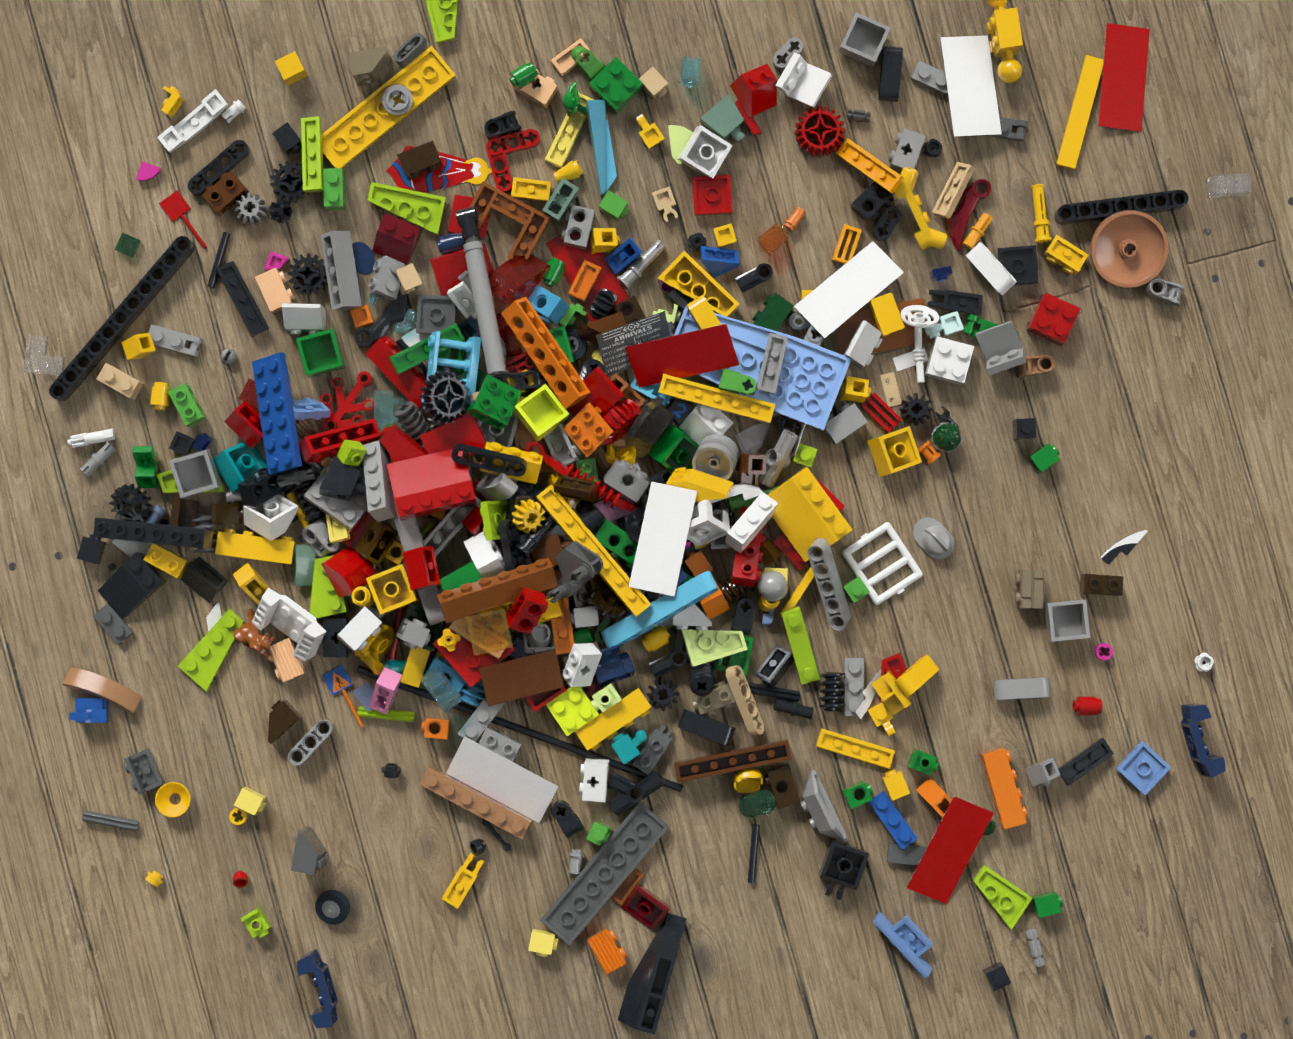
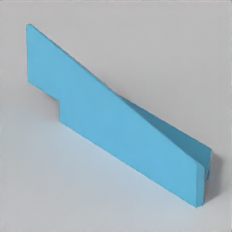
M587 100L588 125L600 196H603L617 177L608 120H605V100Z

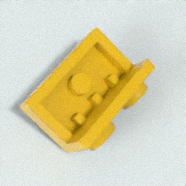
M1055 235L1043 254L1047 257L1046 260L1054 265L1057 263L1062 266V270L1069 275L1079 273L1080 268L1089 256L1058 235Z

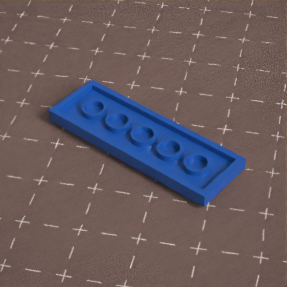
M279 352L252 361L268 474L270 475L302 466L285 353Z

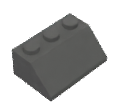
M309 826L298 831L291 871L315 875L326 866L328 855L325 854L326 848Z

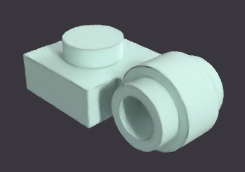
M958 311L939 317L940 324L927 327L924 330L930 339H934L937 336H941V330H943L944 336L962 331L964 328Z

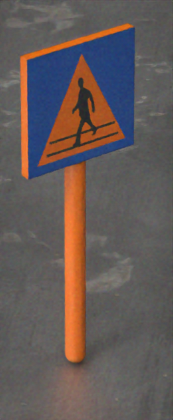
M343 664L322 675L332 695L342 691L361 728L364 727L345 690L352 686L353 683Z

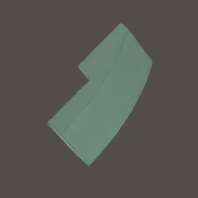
M309 544L295 545V586H312L315 551Z

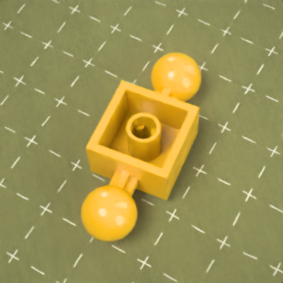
M986 0L987 4L994 8L992 16L989 18L988 23H986L987 33L991 34L992 40L989 42L990 52L994 53V58L1002 57V62L997 70L999 78L1006 83H1013L1022 74L1021 64L1013 58V55H1017L1023 46L1017 7L1005 9V5L1009 0Z

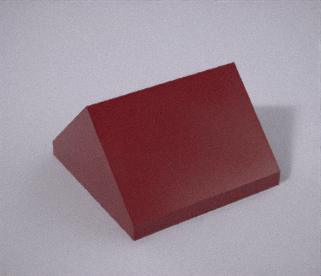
M637 884L621 906L623 910L651 930L670 909L667 903L641 884Z

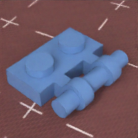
M292 398L296 420L302 421L311 418L320 420L321 418L330 417L331 410L322 402H318L317 399L303 398L302 400H296Z

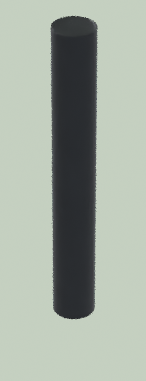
M223 232L207 287L215 289L218 278L216 268L222 265L230 233Z
M752 824L748 883H755L760 825Z

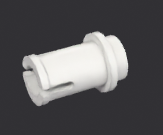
M239 99L237 101L234 100V104L221 114L228 123H231L241 112L244 113L246 109Z

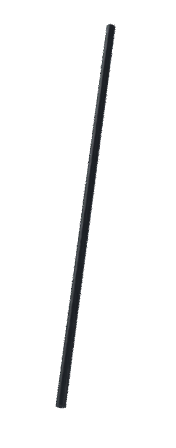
M358 666L356 673L378 680L380 675H375L372 670L362 666ZM401 682L398 687L399 689L470 715L476 710V708L422 688ZM495 716L491 723L586 758L609 760L610 767L644 779L648 776L633 766L623 764L589 750L587 751V749ZM663 778L665 787L681 792L683 785Z

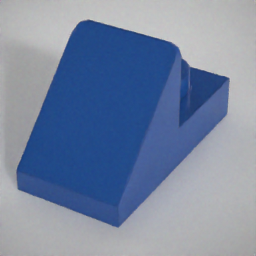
M630 237L607 256L605 260L613 272L618 274L630 263L640 259L642 251L633 238Z

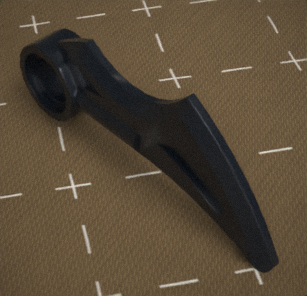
M398 291L397 298L391 301L387 309L368 329L361 328L356 332L355 342L361 348L370 347L385 336L387 329L391 325L407 320L406 295L402 296L400 291ZM362 333H367L370 336V340L367 343H361L359 336Z

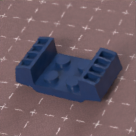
M1197 703L1181 705L1183 719L1180 724L1191 760L1196 762L1201 774L1206 777L1213 778L1225 772L1224 757L1217 755L1207 756L1209 755L1207 745L1203 744L1201 738L1203 730L1197 724L1198 721L1212 718L1208 707Z
M317 949L297 961V971L299 976L314 971L313 982L315 987H319L320 994L318 998L321 1006L324 1005V1007L318 1008L312 1013L311 1019L316 1028L332 1027L336 1020H338L336 1012L338 999L328 965L322 961Z

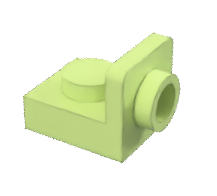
M674 304L672 315L669 314V311L662 309L653 311L652 315L665 311L667 322L670 326H674L675 321L679 322L681 311L678 310V305Z

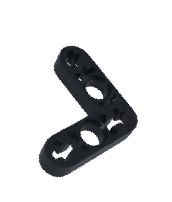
M513 518L502 520L498 526L507 571L516 569L520 565H525L524 559L518 555L515 547L521 544L519 535L529 534L517 529L512 521ZM510 543L513 544V552L510 549Z

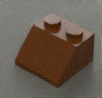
M618 312L589 322L576 333L579 337L599 346L596 335L624 326L626 322L622 312Z

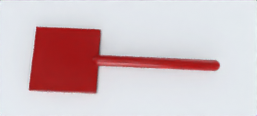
M178 190L159 203L172 222L181 217L204 249L207 248L206 244L184 216V213L191 208Z

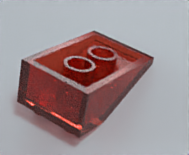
M532 254L528 260H525V256H514L513 259L507 260L490 274L489 282L492 297L507 307L515 300L524 297L528 299L550 268V265Z

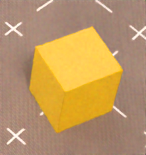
M295 51L274 61L288 86L308 76Z

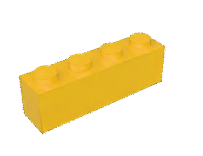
M224 528V532L218 531L215 554L294 565V551L297 542L292 541L293 537L281 536V540L273 539L270 541L264 536H254L255 532L243 531V534H235L236 530Z
M638 687L622 698L621 701L577 729L575 733L587 751L589 749L594 751L603 745L601 743L602 740L605 738L610 740L618 735L617 730L624 727V729H627L633 725V719L638 716L643 718L649 714L651 705Z

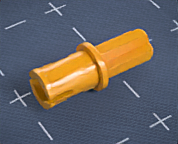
M983 213L976 225L971 227L972 231L963 244L972 250L980 237L985 235L984 232L993 218L989 214Z

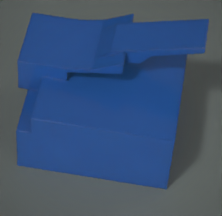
M76 698L75 712H69V720H75V723H108L109 701L102 698Z

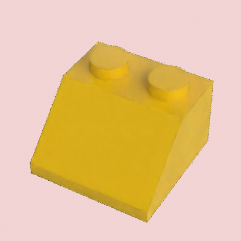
M910 426L867 441L879 477L922 463Z

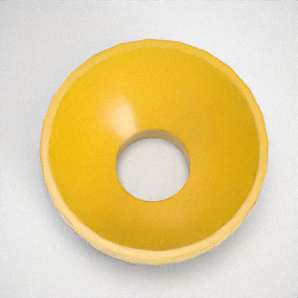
M169 782L161 786L157 791L155 804L163 815L178 817L188 810L191 804V795L183 784ZM173 793L180 795L181 801L179 804H173L170 801V796Z

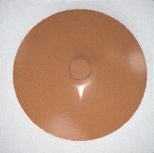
M1135 210L1120 211L1107 217L1095 230L1090 245L1091 260L1098 274L1109 283L1126 288L1141 286L1154 279L1164 267L1168 256V239L1161 224L1152 216Z

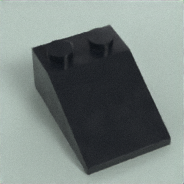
M136 552L121 565L98 590L122 619L126 618L167 582L152 564L143 560L145 556L139 552Z

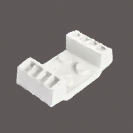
M270 588L262 596L252 623L259 630L264 629L271 623L298 643L293 655L304 662L316 655L326 633V630L317 623L313 615L286 595H280Z

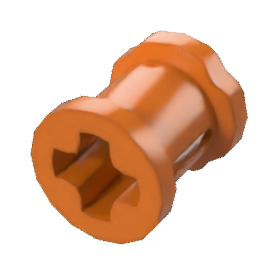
M930 440L918 449V452L927 460L928 466L942 455L930 445Z

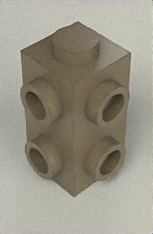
M725 681L714 684L715 688L707 696L694 695L695 700L691 702L695 712L699 711L700 715L704 714L706 717L716 713L715 709L722 707L725 710L733 707V702H736L729 683L726 684Z

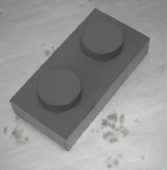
M109 603L93 615L118 645L134 633Z

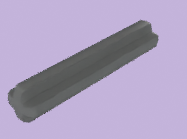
M84 811L82 815V821L130 831H138L140 822L137 820L91 811Z

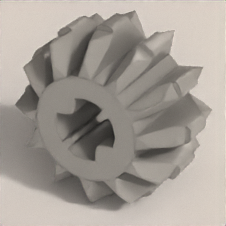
M248 192L247 198L241 195L243 201H236V204L240 206L235 208V212L239 213L237 218L239 220L243 219L244 224L250 221L251 225H255V220L261 223L260 216H267L263 212L268 209L267 205H263L265 199H259L260 195L257 193L253 196L251 192ZM251 205H253L255 208L250 213L247 209H250Z

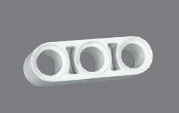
M979 242L966 255L1001 295L1006 293L1017 282L982 242Z

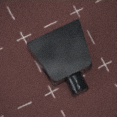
M333 456L319 488V494L350 501L354 492L365 496L366 486L364 483L359 482L361 472L351 465L343 464L338 457Z

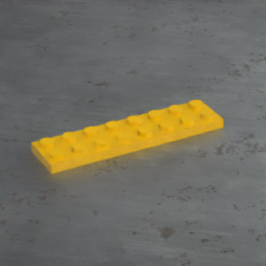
M430 46L322 134V153L335 168H344L456 77L455 73L437 51ZM392 85L405 86L410 90L413 97L412 107L407 113L400 116L390 114L385 110L382 103L385 90ZM401 94L398 98H392L395 101V106L398 103H404L401 100Z

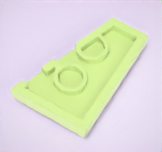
M681 630L692 667L748 650L742 631Z

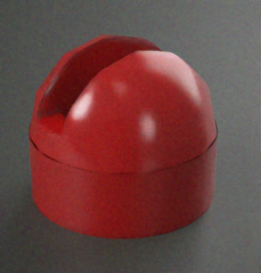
M237 871L233 875L232 879L235 887L242 888L248 885L246 873Z

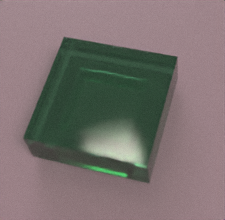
M122 232L115 250L134 258L141 241Z

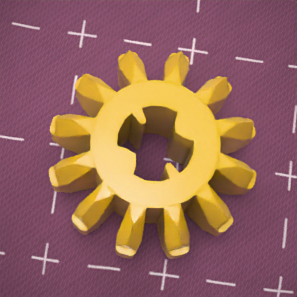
M528 499L527 502L521 500V506L515 505L517 511L512 512V516L515 517L512 521L516 528L520 531L523 530L525 533H529L530 530L536 532V526L542 527L540 522L546 520L543 516L545 511L541 508V504L531 499Z

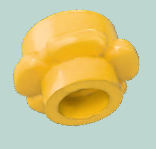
M155 870L147 872L148 875L145 879L157 888L160 884H163L161 880L163 876Z

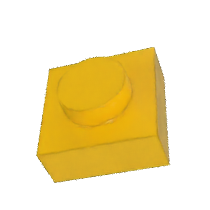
M732 223L713 229L718 248L737 243Z

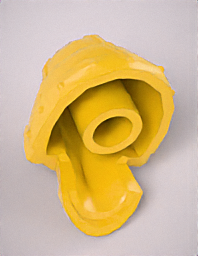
M380 624L382 629L374 637L370 635L366 639L368 644L361 651L357 649L354 652L355 656H359L360 660L365 662L375 675H381L385 666L380 660L388 652L395 636L391 625Z

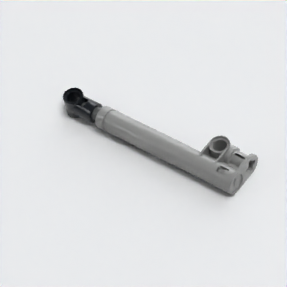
M475 206L456 210L457 222L462 229V238L466 241L463 248L466 254L465 259L487 373L490 376L509 374L505 364L506 348L499 333L482 242L478 241L480 235L477 227L479 223Z

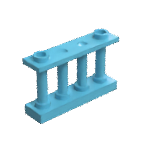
M440 331L432 332L428 338L430 353L427 380H429L428 376H435L437 365L463 369L465 375L461 381L467 382L464 387L470 390L466 393L472 396V393L476 391L481 337H470L466 342L441 339ZM439 346L465 350L467 352L466 360L438 358ZM471 398L466 401L470 405L474 403V401H471Z

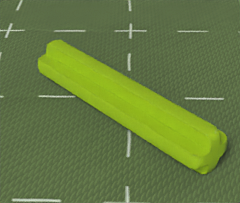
M364 706L358 708L359 717L414 722L415 712L389 709L386 715L374 709L368 712Z

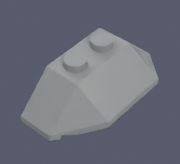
M815 769L810 770L802 793L804 801L800 803L805 813L809 811L812 817L809 819L813 830L817 829L819 833L844 842L849 841Z

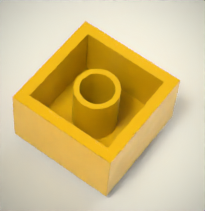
M405 564L366 578L380 615L419 601L415 590L410 589Z

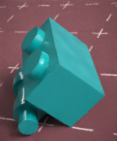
M638 730L633 739L628 732L626 734L621 732L613 737L614 742H612L611 746L623 764H626L640 754L637 746L646 740L647 734L644 730Z

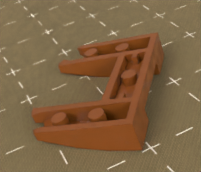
M484 181L469 206H475L479 231L492 209L524 225L507 256L508 259H513L514 256H525V260H528L551 221V218L546 214Z

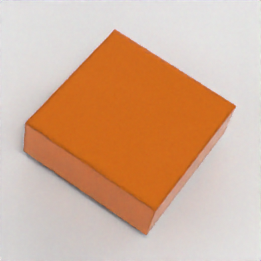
M368 304L349 310L356 329L374 323Z

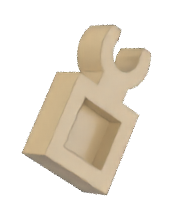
M670 186L652 192L658 212L664 210V221L668 223V214H673L675 220L678 219L677 212L672 209L673 206H676V202Z

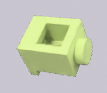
M612 683L592 695L594 700L591 703L596 711L601 710L604 712L621 701L622 698ZM604 695L609 698V701L606 703L601 700Z

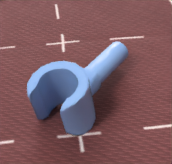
M775 609L769 612V614L763 613L762 624H772Z

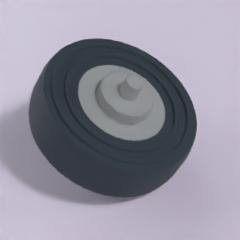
M327 890L316 900L315 910L322 921L336 925L343 922L349 915L350 902L343 893L337 890Z

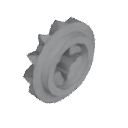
M392 85L385 90L382 103L385 110L390 114L400 116L407 113L412 107L413 97L410 90L405 86ZM401 94V100L404 103H398L395 106V101L392 98H398Z

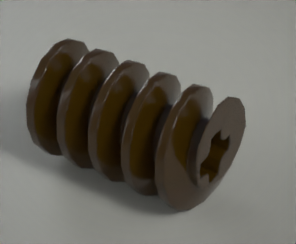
M724 580V587L720 583L717 584L725 599L731 603H734L733 596L741 599V592L747 596V589L754 592V587L734 585L728 580Z

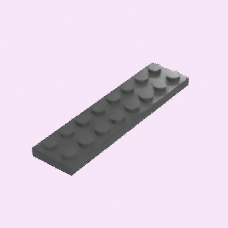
M639 802L540 921L570 946L665 833L669 825L642 802Z

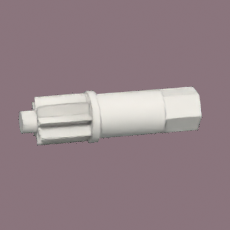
M112 428L73 435L67 442L73 448L89 446V444L115 440V434Z

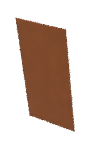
M924 298L897 302L896 305L901 315V311L905 307L911 305L925 306ZM870 307L859 309L835 329L839 354L844 355L863 320L878 329ZM903 321L904 329L883 337L878 349L874 348L872 353L915 346L914 326L908 325ZM922 328V344L932 343L929 336L926 335L925 328Z

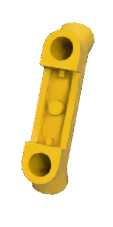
M904 167L900 174L904 179L895 190V194L898 200L906 197L920 227V230L914 234L920 248L925 250L929 247H934L941 250L944 248L948 236L946 233L930 228L928 224L931 222L927 212H923L920 207L923 204L921 198L913 192L919 173L915 169Z

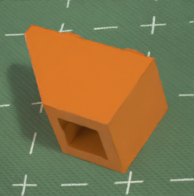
M929 777L916 791L943 818L952 799Z

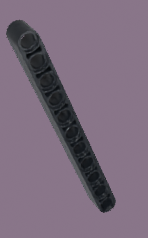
M185 236L176 238L53 382L49 388L52 398L66 401L83 383L192 255L195 246L189 238ZM183 242H188L186 250L180 249V245ZM172 256H175V263L169 265L168 259ZM163 271V277L157 280L156 273ZM150 285L151 291L148 294H144V287ZM138 300V306L132 309V301ZM125 314V322L119 323V317ZM109 329H113V336L107 338L106 332ZM100 343L101 350L95 353L94 346ZM84 358H88L89 363L86 367H82L81 362ZM75 372L76 379L73 382H70L69 376L71 373ZM63 387L64 393L58 397L57 389Z

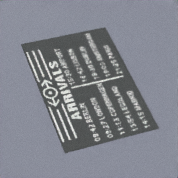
M665 311L596 335L607 376L632 368L626 346L671 336Z

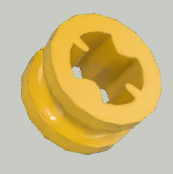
M238 807L234 808L229 815L230 821L234 825H241L248 819V812ZM239 811H241V816H243V820L239 819V821H237L236 816H234V813H238Z

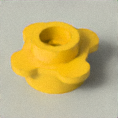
M444 629L443 635L438 639L437 643L439 646H443L449 652L455 650L456 643L461 638L459 634L452 633L450 629Z

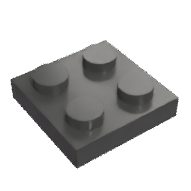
M418 295L417 334H432V332L441 331L455 324L456 305L449 296Z

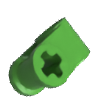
M577 46L572 50L571 56L573 61L591 81L606 67L585 47Z
M723 369L718 386L720 389L744 395L753 394L757 387L756 381L752 377L728 369ZM750 381L753 388H749L746 391L742 385Z

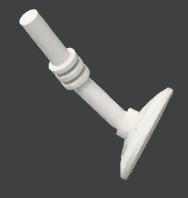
M911 305L902 309L900 316L906 324L914 326L915 350H913V353L915 354H913V357H915L914 361L916 362L917 383H924L923 361L925 360V354L923 353L924 349H922V328L936 325L939 321V315L932 308L922 305Z

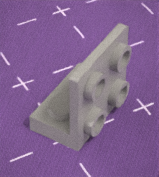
M1012 321L976 333V338L987 361L986 369L989 376L1026 363V354Z

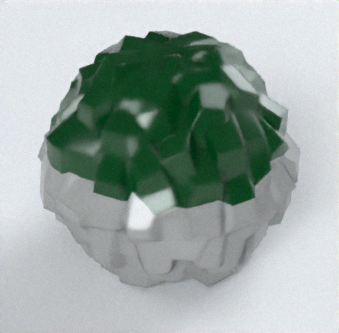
M942 422L933 429L931 441L934 447L941 450V452H951L961 445L962 436L956 424L953 422L951 424Z

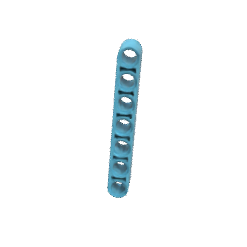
M711 571L703 572L677 587L675 596L663 595L651 602V605L636 618L631 614L602 631L601 635L607 648L615 645L621 647L715 593L719 588Z

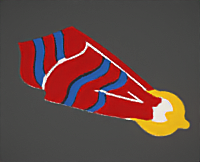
M406 146L402 152H405L415 147ZM438 152L443 166H440V169L433 173H429V171L422 173V176L415 180L407 179L399 158L386 170L399 188L415 189L423 193L448 188L464 182L481 184L487 179L488 174L492 173V169L481 158L475 157L466 160L442 152Z

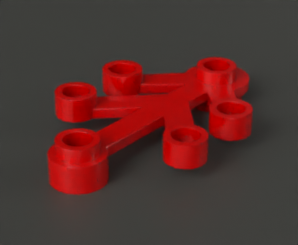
M362 371L358 374L357 383L346 399L343 393V380L339 377L332 380L338 410L333 415L331 406L333 397L329 393L321 395V402L331 410L330 417L325 418L322 422V430L324 432L355 424L354 420L357 417L361 418V422L364 421L360 415H355L352 419L341 420L346 413L363 410L372 411L375 408V403L370 399L365 400L363 403L352 404L363 387H368L372 384L373 377L369 372ZM363 375L368 377L366 382L361 381ZM336 380L341 381V385L339 387H336L334 385ZM329 396L330 400L329 402H324L323 398ZM367 402L372 403L370 409H367L365 406ZM330 422L334 423L333 429L328 428Z

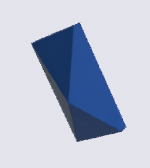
M700 247L701 262L715 278L739 266L738 250Z

